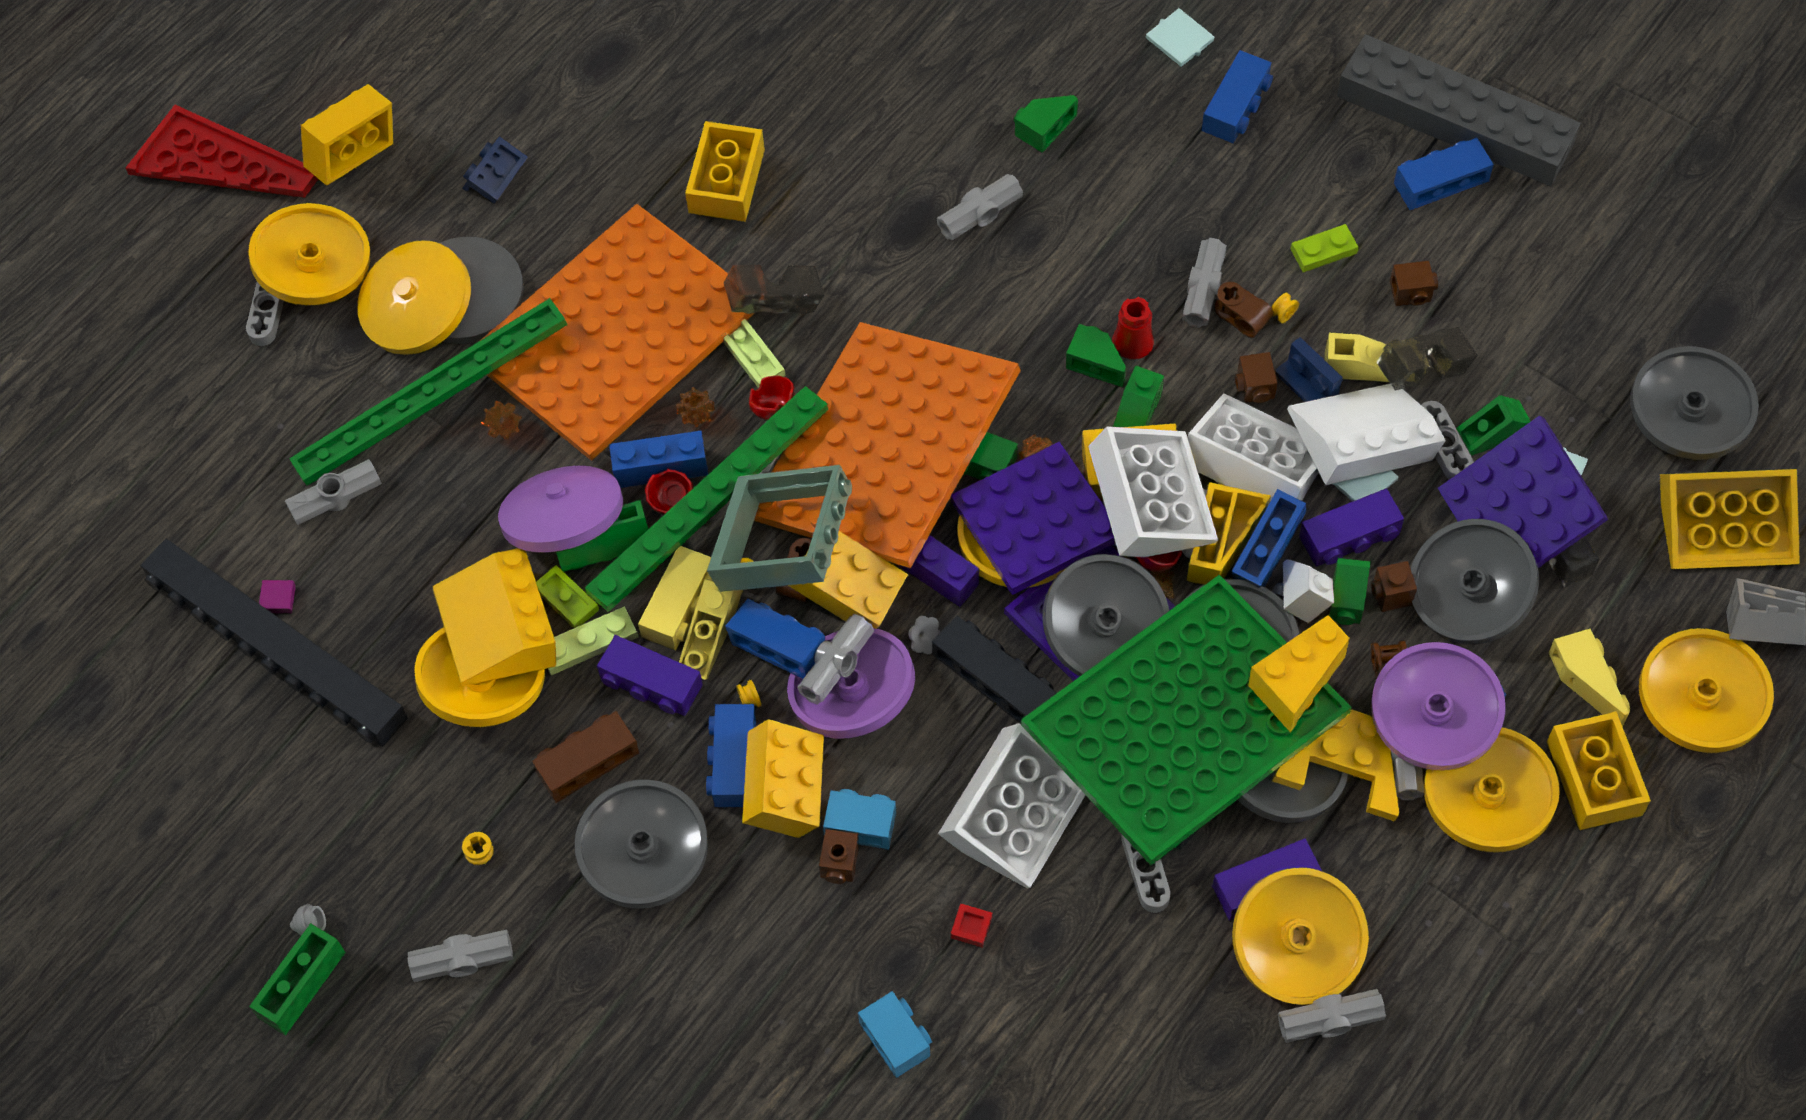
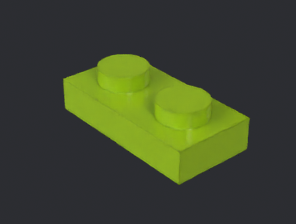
M1344 224L1293 242L1291 244V251L1302 272H1306L1357 254L1358 245L1347 225Z
M557 565L536 581L540 596L573 628L583 625L599 611L598 604Z

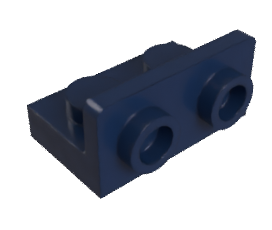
M500 136L494 144H491L489 141L478 155L482 158V161L478 166L472 163L463 176L467 182L462 189L467 192L472 187L494 204L528 158Z
M1301 337L1291 343L1288 360L1276 368L1275 372L1304 402L1339 395L1343 378Z

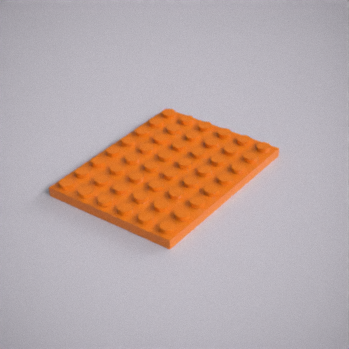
M636 204L515 309L504 321L482 338H486L551 298L568 324L487 374V376L592 461L724 341V337L727 334L730 336L741 326V322L744 319L748 320L763 306V302L758 295L640 205Z
M860 322L817 394L828 403V411L783 451L771 473L840 465L848 480H851L852 493L848 497L845 517L841 521L839 531L886 561L911 568L1021 371L1019 364ZM825 496L759 503L754 521L812 538Z

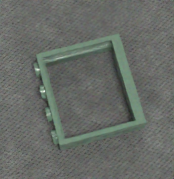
M840 465L738 476L707 569L708 574L720 592L824 582L827 568L831 564L834 544L838 541L840 524L845 517L848 497L852 493L851 480H848ZM825 496L807 556L740 563L759 503Z

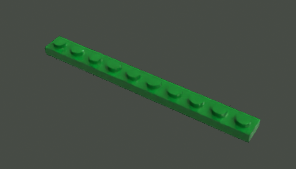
M551 298L289 459L306 486H308L324 474L336 469L568 324Z
M805 386L593 579L585 587L586 593L607 612L611 611L731 500L738 476L759 474L828 411V403Z

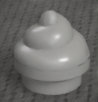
M303 905L294 914L290 927L299 935L304 933L310 923L324 931L326 917L319 906Z

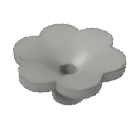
M919 616L916 619L915 625L910 628L909 638L912 641L911 648L914 652L932 653V641L940 633V630H938L939 622L936 618Z

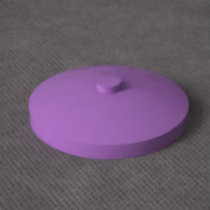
M591 466L561 467L535 475L513 489L500 506L498 521L505 539L519 549L531 552L561 551L582 545L605 532L619 517L623 507V496L616 478L605 470Z
M873 628V634L857 654V665L853 673L846 678L841 676L824 701L818 705L809 702L799 693L797 687L803 679L790 673L787 687L788 699L800 723L811 732L822 734L824 737L843 739L873 732L895 718L910 699L915 684V669L908 650L898 638L886 631ZM838 631L825 636V640L831 642Z
M1439 642L1423 643L1401 651L1383 667L1373 688L1371 712L1380 738L1398 757L1421 768L1450 770L1476 761L1492 747L1503 725L1505 697L1500 681L1494 671L1476 654L1453 644Z

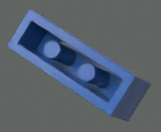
M1239 50L1204 112L1202 131L1234 144L1237 136L1245 133L1250 119L1248 117L1250 113H1256L1261 102L1260 95L1262 91L1267 92L1273 80V75H1270L1272 62Z
M1474 138L1469 141H1460L1453 147L1442 151L1435 150L1420 159L1405 161L1397 167L1394 185L1409 210L1489 182L1494 164L1478 138Z
M702 431L609 444L613 475L618 481L620 488L647 484L653 474H658L667 469L682 472L688 478L708 475Z
M1277 489L1232 570L1233 579L1248 581L1259 588L1266 586L1306 513V503Z
M748 598L725 626L732 645L804 679L815 664L814 659L817 648L822 642L826 641L825 635L815 627L808 628L800 624L792 616H783L773 611L767 604L762 602L758 604Z
M715 704V716H709V735H714V746H708L707 760L708 765H713L712 776H707L706 792L707 796H712L714 807H743L748 731L756 727L754 704Z

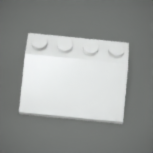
M1396 383L1294 404L1287 408L1325 485L1432 461L1445 442V438L1432 414Z
M1224 393L1189 432L1187 437L1198 473L1215 480L1220 485L1270 495L1271 500L1277 489L1302 501L1319 473L1297 428Z
M1106 427L1088 446L1119 556L1149 557L1214 544L1218 541L1185 431Z
M1018 723L1001 730L938 834L962 853L1018 884L1031 888L1084 799L1085 794Z

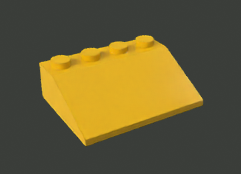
M1797 469L1660 474L1661 509L1671 569L1800 564Z
M517 548L493 553L433 586V592L461 686L556 666V642L526 550Z

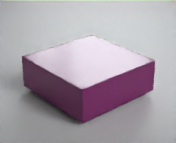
M262 580L259 604L271 613H292L296 587L294 581Z

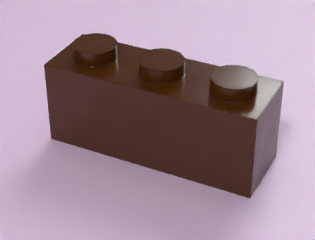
M617 711L610 715L600 716L593 722V725L585 730L571 733L558 746L544 749L532 762L537 775L555 803L638 755L639 749L635 738Z

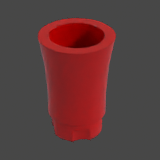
M1137 297L1123 302L1118 315L1117 327L1112 337V342L1119 355L1127 359L1143 358L1151 352L1154 346L1152 312L1148 307L1149 303L1143 298Z

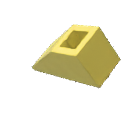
M1329 333L1325 349V361L1343 377L1342 379L1417 383V355L1362 335Z
M704 579L679 663L700 671L701 678L704 680L708 679L728 633L725 626L736 613L743 591L720 592L712 579Z
M1591 629L1554 639L1549 655L1561 681L1602 715L1617 711L1623 726L1630 712L1629 702L1626 696L1621 695L1616 685L1617 678L1611 666L1608 667L1606 664L1601 641L1598 638L1595 639Z

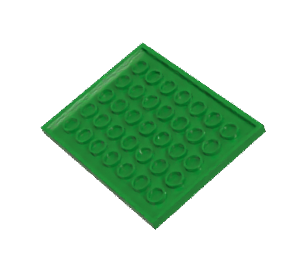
M1218 575L1021 719V726L1150 865H1153L1350 714L1352 707L1326 683L1314 697L1310 707L1301 715L1290 733L1248 686L1251 667L1287 642Z

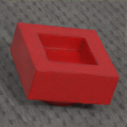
M960 903L951 931V939L983 948L992 920V912Z

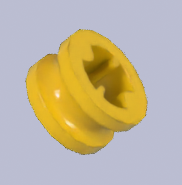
M1288 293L1282 294L1271 307L1274 313L1273 316L1277 315L1278 321L1281 323L1288 321L1299 307V302L1297 300H1290L1291 295Z
M752 680L747 681L746 686L736 685L742 704H754L757 708L762 706Z
M474 832L465 837L462 842V850L469 863L482 865L491 859L494 849L490 838L486 834ZM477 842H479L483 849V852L476 854L472 847Z

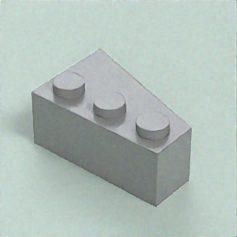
M1736 578L1726 611L1730 639L1806 646V593Z

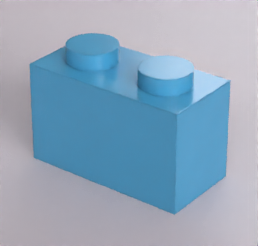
M841 789L839 792L831 790L823 824L824 835L826 829L858 833L860 845L889 849L896 818V801L879 794L869 797L858 795L857 792L849 789Z
M892 991L858 1012L860 1025L897 1078L930 1057L929 1044L932 1043V1040L922 1025L916 1027L910 1018L913 1016V1012L904 998L898 1000Z

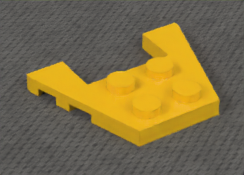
M1352 709L1345 718L1279 767L1272 779V782L1301 790L1305 783L1310 761L1371 781L1367 813L1395 821L1399 815L1391 751L1380 738L1372 716Z

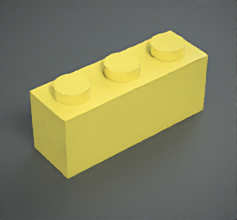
M680 546L675 551L638 623L642 638L673 650L677 649L680 641L684 642L686 640L704 579H712L707 572L711 560L710 556Z

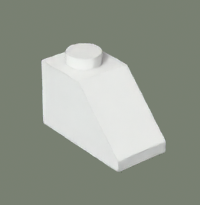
M1288 559L1283 562L1284 610L1309 623L1334 603L1333 579L1308 565Z

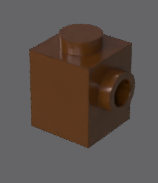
M1429 261L1393 265L1390 285L1395 306L1410 304L1419 306L1431 302L1434 290L1438 289V277L1436 272H1432Z
M1270 352L1240 356L1238 374H1235V384L1237 392L1243 393L1244 402L1263 403L1270 399H1275L1277 379Z
M1408 561L1376 569L1374 580L1371 581V591L1374 599L1378 600L1381 612L1412 606L1417 586Z
M825 830L819 863L821 878H825L826 881L833 884H843L845 881L853 882L860 846L858 833Z

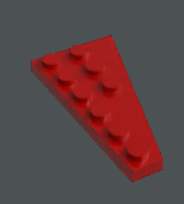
M177 105L172 107L125 168L128 175L304 198L318 181V178L303 166V162Z

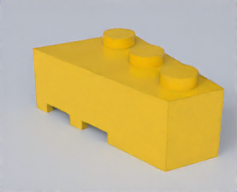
M1209 482L1206 501L1218 541L1214 544L1193 548L1187 581L1205 585L1218 575L1223 579L1244 550L1271 500L1270 495Z
M1327 615L1252 666L1248 686L1291 733L1301 715L1310 707L1314 697L1322 686H1325L1345 658L1350 638Z

